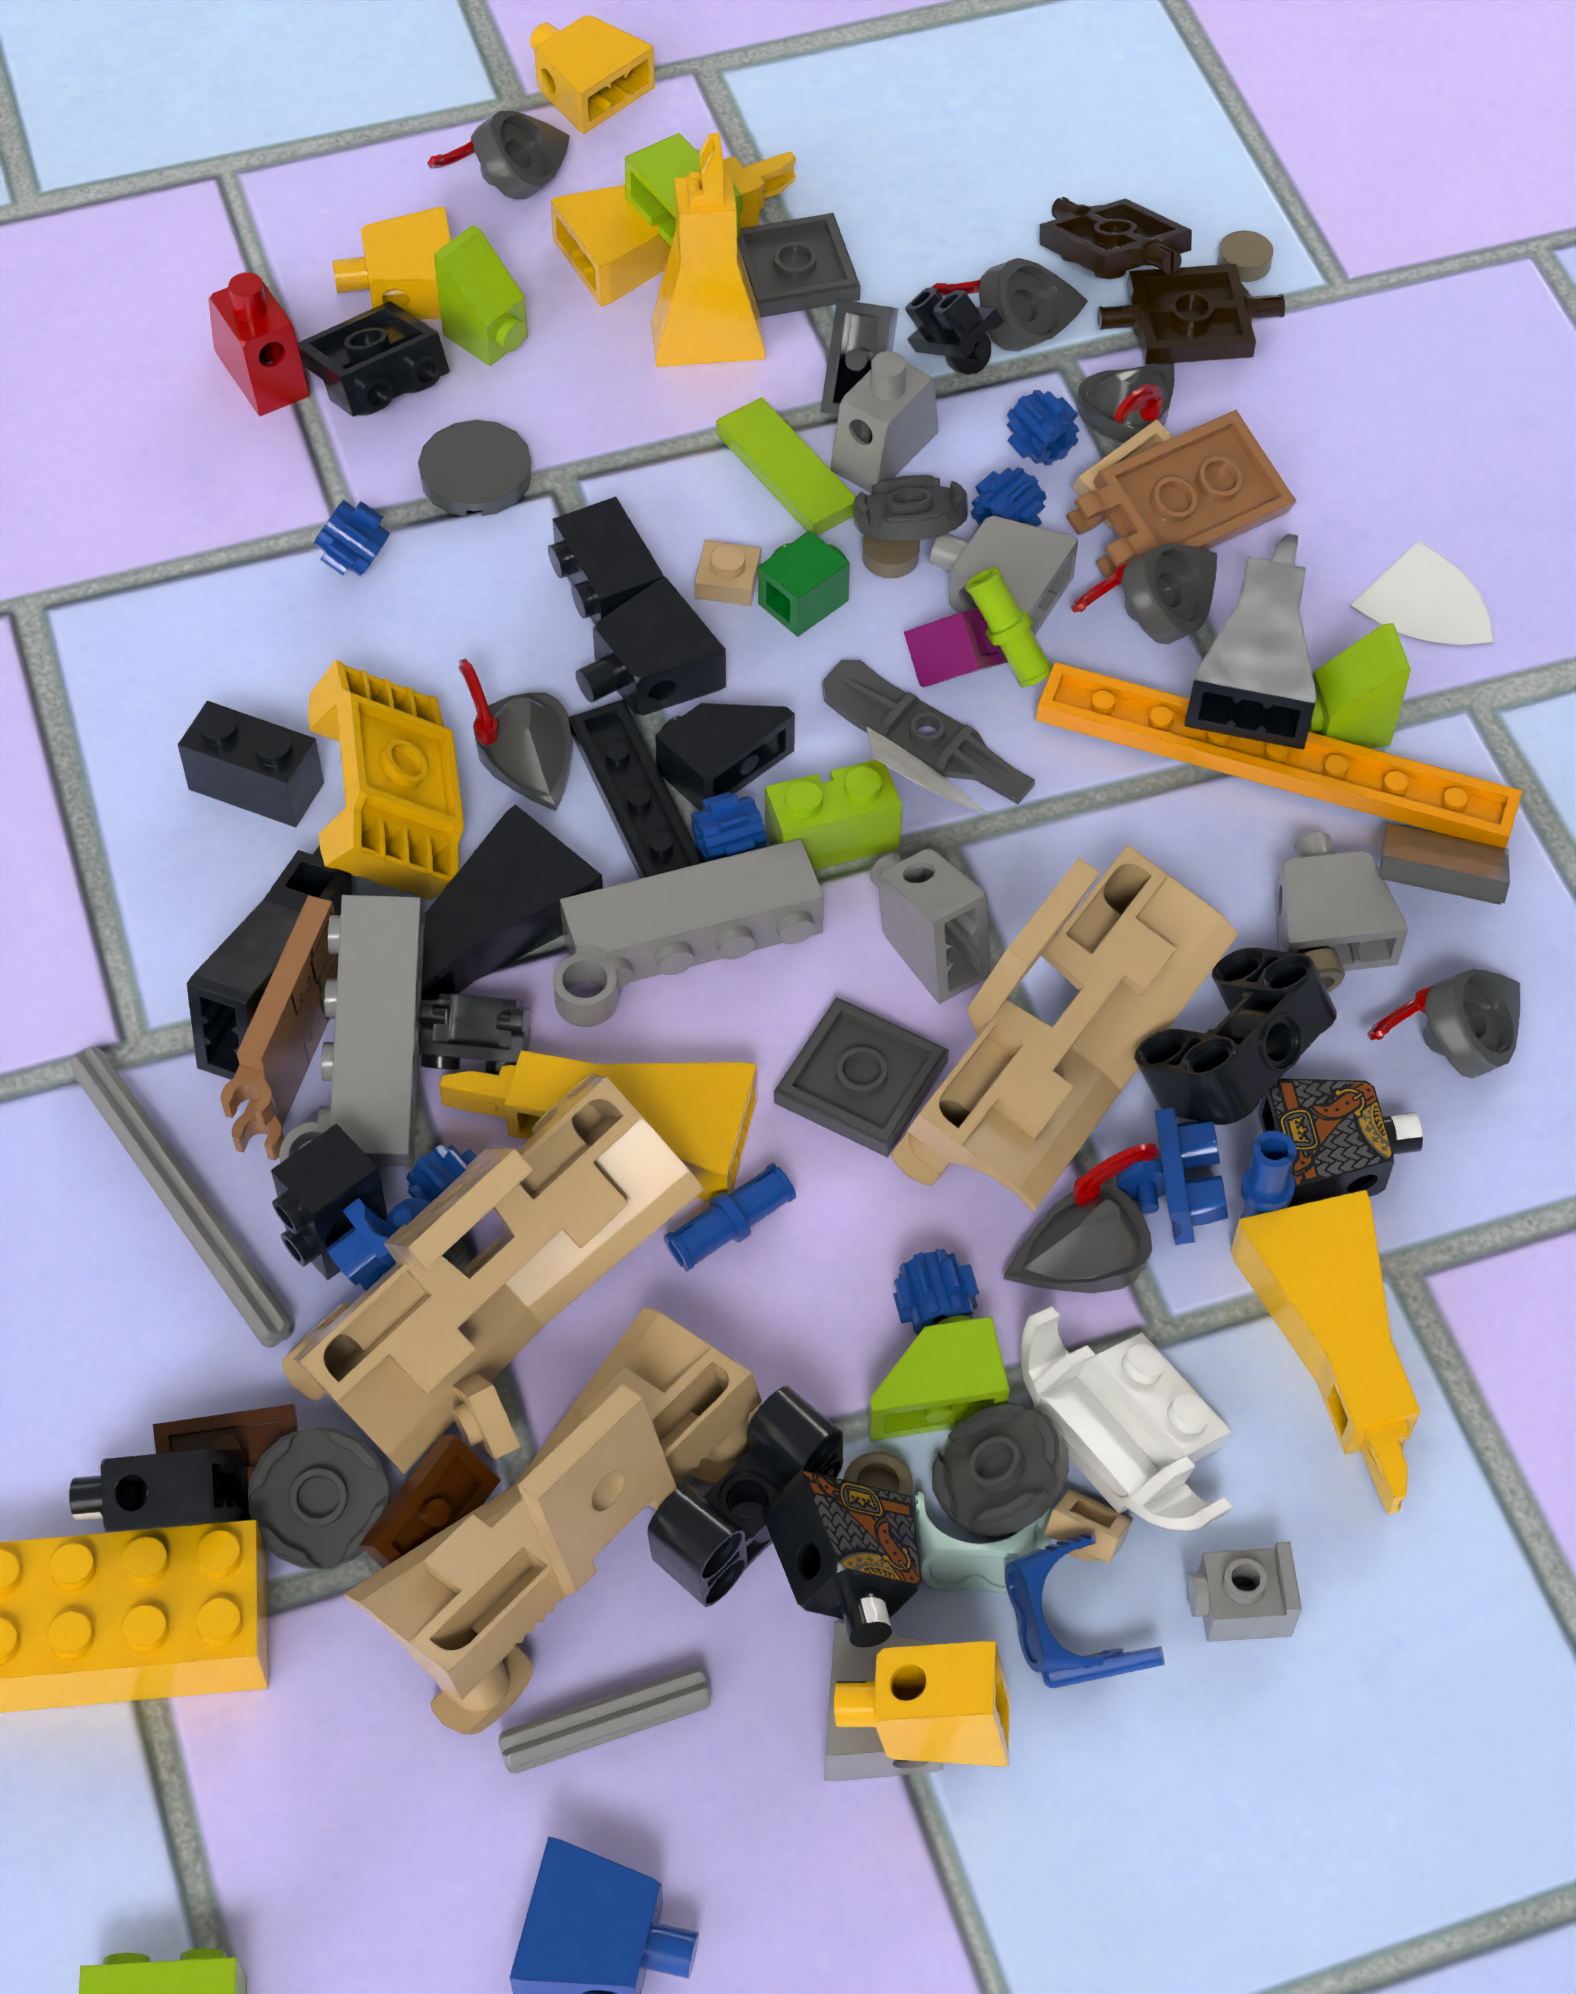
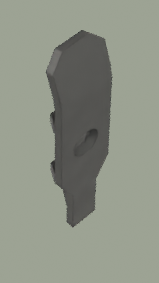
M841 660L821 683L824 702L844 719L868 733L867 727L914 755L944 777L976 780L1016 804H1019L1035 786V779L1015 769L987 748L980 734L974 728L967 724L959 723L920 701L912 693H906L890 684L861 660ZM932 727L938 730V732L932 735H925L917 729Z

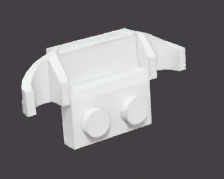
M1052 1306L1028 1317L1021 1342V1368L1024 1383L1034 1403L1031 1410L1037 1413V1410L1050 1418L1068 1447V1455L1071 1461L1118 1514L1129 1509L1147 1522L1164 1529L1190 1531L1202 1528L1218 1520L1233 1508L1224 1497L1213 1503L1202 1500L1185 1483L1196 1466L1194 1462L1221 1449L1232 1433V1430L1143 1333L1131 1337L1097 1355L1088 1345L1069 1354L1062 1344L1059 1335L1058 1323L1060 1314Z

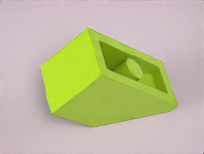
M471 225L434 253L442 330L445 337L487 365L492 366L505 354L516 350L523 340L528 337L525 296L481 229Z
M1394 623L1380 625L1314 671L1313 680L1317 697L1309 732L1366 748L1391 745L1411 672Z
M959 1315L945 1318L936 1325L924 1327L869 1399L868 1434L870 1441L954 1429L959 1422L978 1410L1008 1402L1009 1386L993 1318L972 1319L969 1316Z

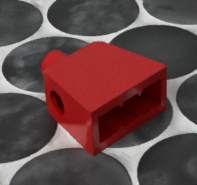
M250 272L235 275L230 279L227 288L212 293L208 298L214 351L260 417L309 397V391L294 328L290 319L258 275ZM262 348L264 351L265 362L268 363L272 361V364H263L260 362L259 354Z

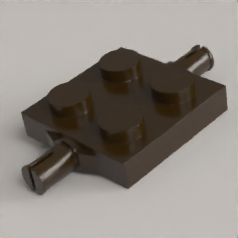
M1062 197V200L1057 198L1051 209L1052 215L1056 219L1040 224L1041 246L1061 255V258L1065 261L1075 262L1093 271L1096 277L1102 279L1123 277L1127 270L1143 265L1155 266L1167 274H1171V271L1174 273L1181 265L1182 258L1180 254L1191 251L1192 246L1191 229L1126 198L1105 205L1090 207L1084 204L1078 205L1066 197Z
M1236 264L1180 267L1174 273L1171 271V274H1167L1161 269L1129 271L1127 289L1130 305L1099 306L1097 320L1099 330L1131 327L1139 338L1145 365L1250 358L1254 356L1256 345L1252 320L1271 317L1283 318L1285 315V298L1283 294L1251 296L1240 281Z

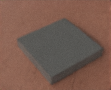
M834 213L740 228V237L737 238V243L760 312V318L836 305L837 299L847 301L860 300L861 286Z
M1387 823L1382 842L1379 876L1381 879L1501 905V903L1505 904L1510 885L1509 849Z
M836 997L774 1090V1103L888 1158L947 1064L949 1050Z

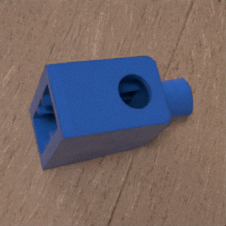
M548 1836L509 1977L513 1994H641L647 1969L689 1979L697 1953L699 1932L659 1923L663 1907L662 1884L654 1878L561 1839Z

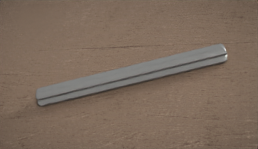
M89 1047L83 1053L76 1054L70 1062L74 1077L261 1345L271 1348L281 1341L288 1339L294 1331L291 1317L103 1051L96 1047Z

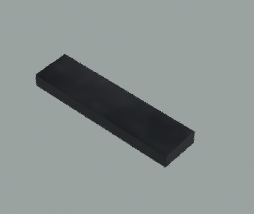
M625 700L568 717L571 735L639 879L704 863Z

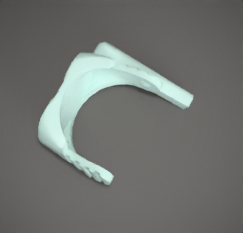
M915 1492L914 1519L922 1578L929 1586L938 1590L952 1591L965 1589L1008 1593L1005 1583L1006 1564L1035 1550L1045 1549V1546L1051 1544V1538L1044 1535L1051 1517V1507L1041 1518L1018 1531L1010 1538L993 1543L976 1544L954 1539L939 1531L926 1514L924 1492Z

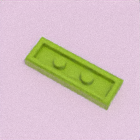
M763 397L716 420V434L806 532L811 530L815 535H819L854 517L853 503L856 496Z

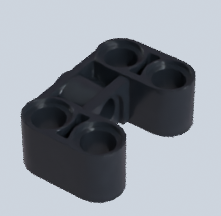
M1243 948L1226 955L1216 964L1212 970V978L1230 1012L1214 1030L1209 1029L1206 1033L1183 1029L1159 1031L1144 1040L1135 1051L1134 1059L1160 1109L1174 1107L1176 1117L1194 1121H1214V1125L1235 1123L1247 1117L1256 1109L1263 1096L1286 1071L1295 1066L1305 1050L1320 1034L1332 1026L1337 1017V1010L1312 959L1307 955L1263 948Z
M783 1386L776 1390L758 1408L747 1428L748 1452L705 1496L692 1485H683L661 1504L648 1525L647 1535L652 1560L704 1607L712 1606L725 1596L746 1568L773 1543L762 1513L755 1518L743 1519L731 1513L733 1508L746 1501L758 1502L766 1507L801 1469L835 1478L838 1477L842 1469V1431L789 1386Z

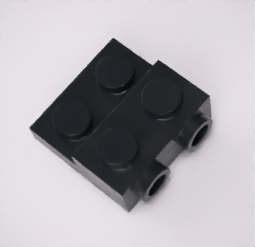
M391 301L297 343L302 365L324 381L330 401L352 417L378 412L387 407L393 398L404 393L423 391L435 385L441 376L450 372L439 333Z

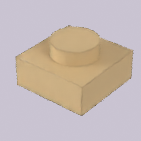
M704 540L694 582L695 599L752 606L758 580V566L761 564V547Z
M476 1373L452 1385L461 1404L452 1409V1414L463 1439L469 1447L478 1444L480 1448L495 1460L520 1448L497 1391L491 1382Z
M1069 1489L1053 1509L1044 1535L1060 1541L1067 1540L1070 1537H1079L1082 1534L1094 1533L1097 1543L1082 1549L1073 1550L1068 1554L1084 1561L1095 1562L1101 1560L1110 1564L1126 1539L1133 1517L1124 1513L1118 1514L1113 1508Z

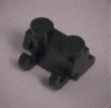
M451 992L440 993L439 999H422L419 1007V1022H421L419 1054H422L421 1066L435 1069L459 1070L461 1058L486 1060L485 1072L498 1075L502 1066H516L520 1051H528L531 1032V1029H529L530 1008L523 1007L522 999L465 995Z

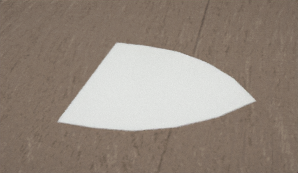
M1417 541L1350 604L1351 607L1381 625L1394 623L1397 633L1423 641L1452 645L1494 643L1490 615L1478 590L1460 569L1420 541Z
M867 727L873 758L920 786L952 802L988 814L944 776L900 746Z

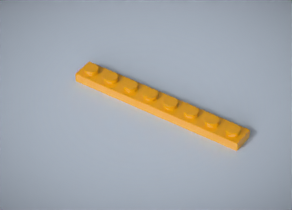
M1055 662L1037 706L1036 721L1451 837L1502 848L1507 847L1523 790L1308 732L1303 750L1185 727L1184 724L1190 699Z

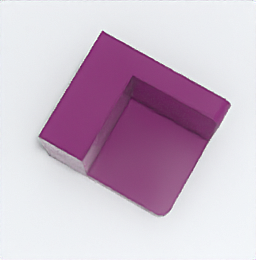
M979 609L960 612L904 631L917 679L921 687L932 686L965 674L1008 663L999 645H992L986 636L988 625Z

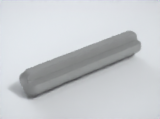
M691 1667L502 1731L498 1738L499 1748L506 1768L510 1773L516 1774L707 1709L711 1704V1693L702 1670L699 1667Z

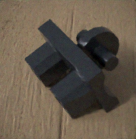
M937 288L924 289L905 308V311L918 328L907 339L915 352L945 356L948 365L955 372L961 374H977L985 368L991 356V342L985 331L998 328L1004 322L996 308L976 307L966 291L955 290L943 298Z

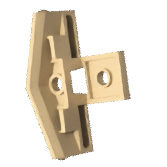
M1128 844L1075 911L1100 875L1099 871L1079 857L1007 948L966 1009L978 1038L908 1128L906 1135L892 1151L891 1156L894 1163L907 1177L923 1185L930 1186L934 1185L950 1163L971 1167L994 1178L1011 1190L1034 1213L1112 1103L1139 1067L1134 1059L1136 1049L1151 1035L1167 1030L1239 933L1221 913ZM1040 956L1079 991L1053 1027L1007 1000Z
M591 1073L580 1081L532 1127L533 1137L517 1151L515 1148L485 1149L465 1167L466 1171L410 1223L401 1226L383 1243L396 1264L383 1274L378 1281L372 1284L352 1304L343 1303L333 1310L282 1359L283 1372L293 1388L307 1398L319 1401L327 1394L403 1475L455 1421L452 1409L461 1404L452 1386L453 1384L476 1373L492 1382L543 1326L704 1190L687 1166L607 1076L601 1077ZM494 1208L507 1229L462 1271L458 1270L442 1255Z
M644 1306L513 1486L344 1593L347 1601L365 1611L382 1625L407 1650L419 1666L437 1681L441 1692L430 1703L433 1713L442 1725L464 1735H474L482 1732L497 1721L520 1697L532 1677L530 1659L515 1644L522 1643L526 1633L533 1632L536 1623L544 1621L546 1613L554 1612L557 1602H561L566 1596L576 1593L597 1572L593 1558L647 1505L657 1510L677 1490L682 1478H688L691 1473L692 1476L715 1485L748 1452L747 1428L762 1402L753 1373L663 1313Z

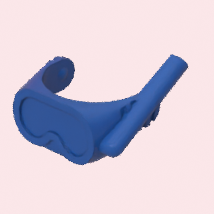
M1094 1533L1082 1534L1079 1537H1070L1067 1540L1057 1541V1545L1050 1544L1045 1546V1549H1038L1007 1563L1005 1567L1006 1588L1010 1602L1015 1610L1018 1636L1023 1655L1033 1671L1042 1673L1043 1681L1049 1688H1059L1165 1665L1162 1646L1125 1653L1122 1648L1080 1656L1062 1647L1048 1629L1042 1611V1592L1046 1577L1054 1564L1065 1554L1097 1543Z

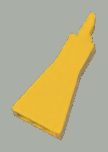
M710 133L699 152V172H689L687 177L674 178L676 230L651 319L656 367L765 359L760 312L737 243V210L732 174H724L720 133Z
M791 151L743 167L735 156L723 159L724 174H732V181L739 190L743 202V208L740 212V228L758 226L759 212L765 207L764 199L782 193L795 181L794 164L796 163V157ZM625 185L568 194L551 199L553 241L601 307L611 304L665 271L671 246L658 234L659 224L652 227L625 199Z
M521 1050L516 1066H502L499 1076L466 1071L442 1075L439 1089L442 1105L459 1110L506 1118L508 1136L529 1140L533 1137L532 1127L580 1081L591 1073L601 1077L607 1076L692 1172L704 1188L696 1198L710 1203L709 1199L719 1192L723 1191L730 1194L734 1190L758 1100L757 1064L747 1062L595 1064Z
M1358 1191L1239 1219L1231 1247V1254L1236 1265L1316 1381L1344 1454L1362 1452L1387 1515L1400 1512L1401 1500L1405 1499L1407 1495L1408 1465L1402 1453L1403 1444L1407 1439H1410L1421 1411L1391 1339L1372 1206L1367 1191Z

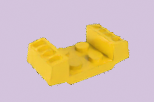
M335 660L309 694L308 707L309 731L340 742L346 808L318 834L324 865L332 869L336 868L351 873V875L356 877L360 876L375 881V883L380 885L385 884L397 888L399 891L421 896L423 899L431 901L442 893L459 871L458 844L464 830V820L453 730L444 727L436 697L431 695L425 696L413 691L410 687H401L391 683L389 679L377 678L367 674L365 670L361 669L359 671L344 665L341 661Z

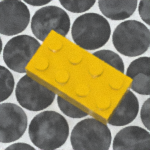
M256 1520L0 1542V1713L269 1689L267 1552Z

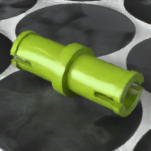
M999 567L987 568L971 577L966 582L965 589L972 596L988 625L986 636L992 645H999L1018 679L1019 686L1022 688L1033 686L1047 678L1053 666L1047 660L1030 629L1033 624L1030 614L1025 609H1019L1001 576Z

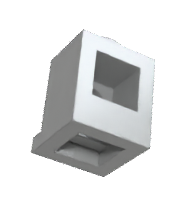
M1291 1541L1276 1542L1275 1548L1203 1552L1198 1573H1190L1188 1576V1598L1192 1616L1203 1617L1207 1642L1292 1637L1302 1607ZM1255 1585V1590L1246 1592L1239 1590L1236 1586Z

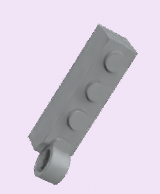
M797 839L560 899L563 937L570 956L557 966L553 975L557 1012L570 1024L581 1027L596 1026L607 1021L614 1014L618 1006V989L625 987L630 982L661 974L676 975L688 970L692 966L723 958L728 960L738 959L754 950L781 943L796 944L808 939L812 935L823 933L824 896L802 840ZM581 982L597 983L604 988L599 994L589 998L576 997L568 992L572 986Z
M342 895L341 915H330L328 950L329 954L339 955L337 978L326 979L325 1016L335 1017L334 1042H323L321 1076L322 1081H332L331 1106H320L318 1122H307L298 1125L285 1136L280 1147V1163L297 1152L299 1147L305 1142L317 1138L337 1123L375 1165L414 1166L420 1036L419 1007L422 993L425 911L421 897Z

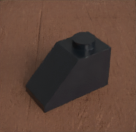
M837 299L821 412L839 414L840 403L843 397L871 370L873 357L878 353L893 350L898 308Z
M700 703L685 715L670 719L660 732L655 735L657 768L661 776L699 811L704 810L702 800L727 792H731V795H734L794 752L795 713L784 706Z

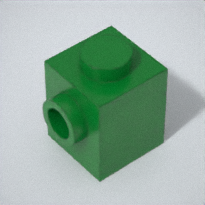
M809 530L792 543L781 545L769 559L758 566V604L795 636L799 637L849 601L850 562L847 561L839 548L826 544Z

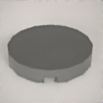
M471 420L454 423L436 432L422 447L418 467L423 492L435 506L454 515L467 516V511L482 510V516L497 514L515 505L528 491L531 481L532 462L527 443L516 431L497 422Z
M910 475L882 480L872 486L873 494L867 496L861 491L855 497L853 503L854 524L860 533L874 539L893 542L919 541L939 537L956 530L967 520L968 498L964 488L955 481H951L950 488L940 486V478L930 475Z
M1010 1402L982 1408L959 1422L948 1435L952 1442L946 1448L943 1456L938 1451L932 1466V1490L942 1510L951 1521L968 1533L997 1537L1018 1532L1041 1518L1060 1496L1069 1473L1068 1447L1050 1418L1037 1410V1413L1034 1410H1027L1023 1404Z
M307 1428L281 1437L260 1457L249 1480L248 1512L251 1520L257 1521L263 1543L277 1558L302 1569H332L357 1559L365 1551L359 1544L389 1506V1484L379 1458L360 1438L337 1428Z

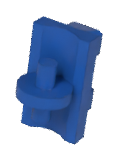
M1174 1107L1155 1110L1162 1162L1153 1159L1147 1162L1139 1160L1117 1174V1187L1132 1200H1138L1139 1209L1144 1214L1157 1212L1159 1210L1158 1198L1166 1195L1175 1245L1194 1243L1193 1226L1205 1225L1229 1218L1222 1175L1186 1180L1185 1174L1186 1168L1220 1164L1214 1121L1177 1124Z
M357 1198L343 1210L354 1227L329 1246L326 1251L348 1280L356 1286L360 1283L363 1289L367 1291L372 1284L378 1281L383 1274L396 1264L383 1243L401 1226L410 1223L430 1202L420 1198L405 1199L395 1205L388 1213L386 1221H384L361 1199Z

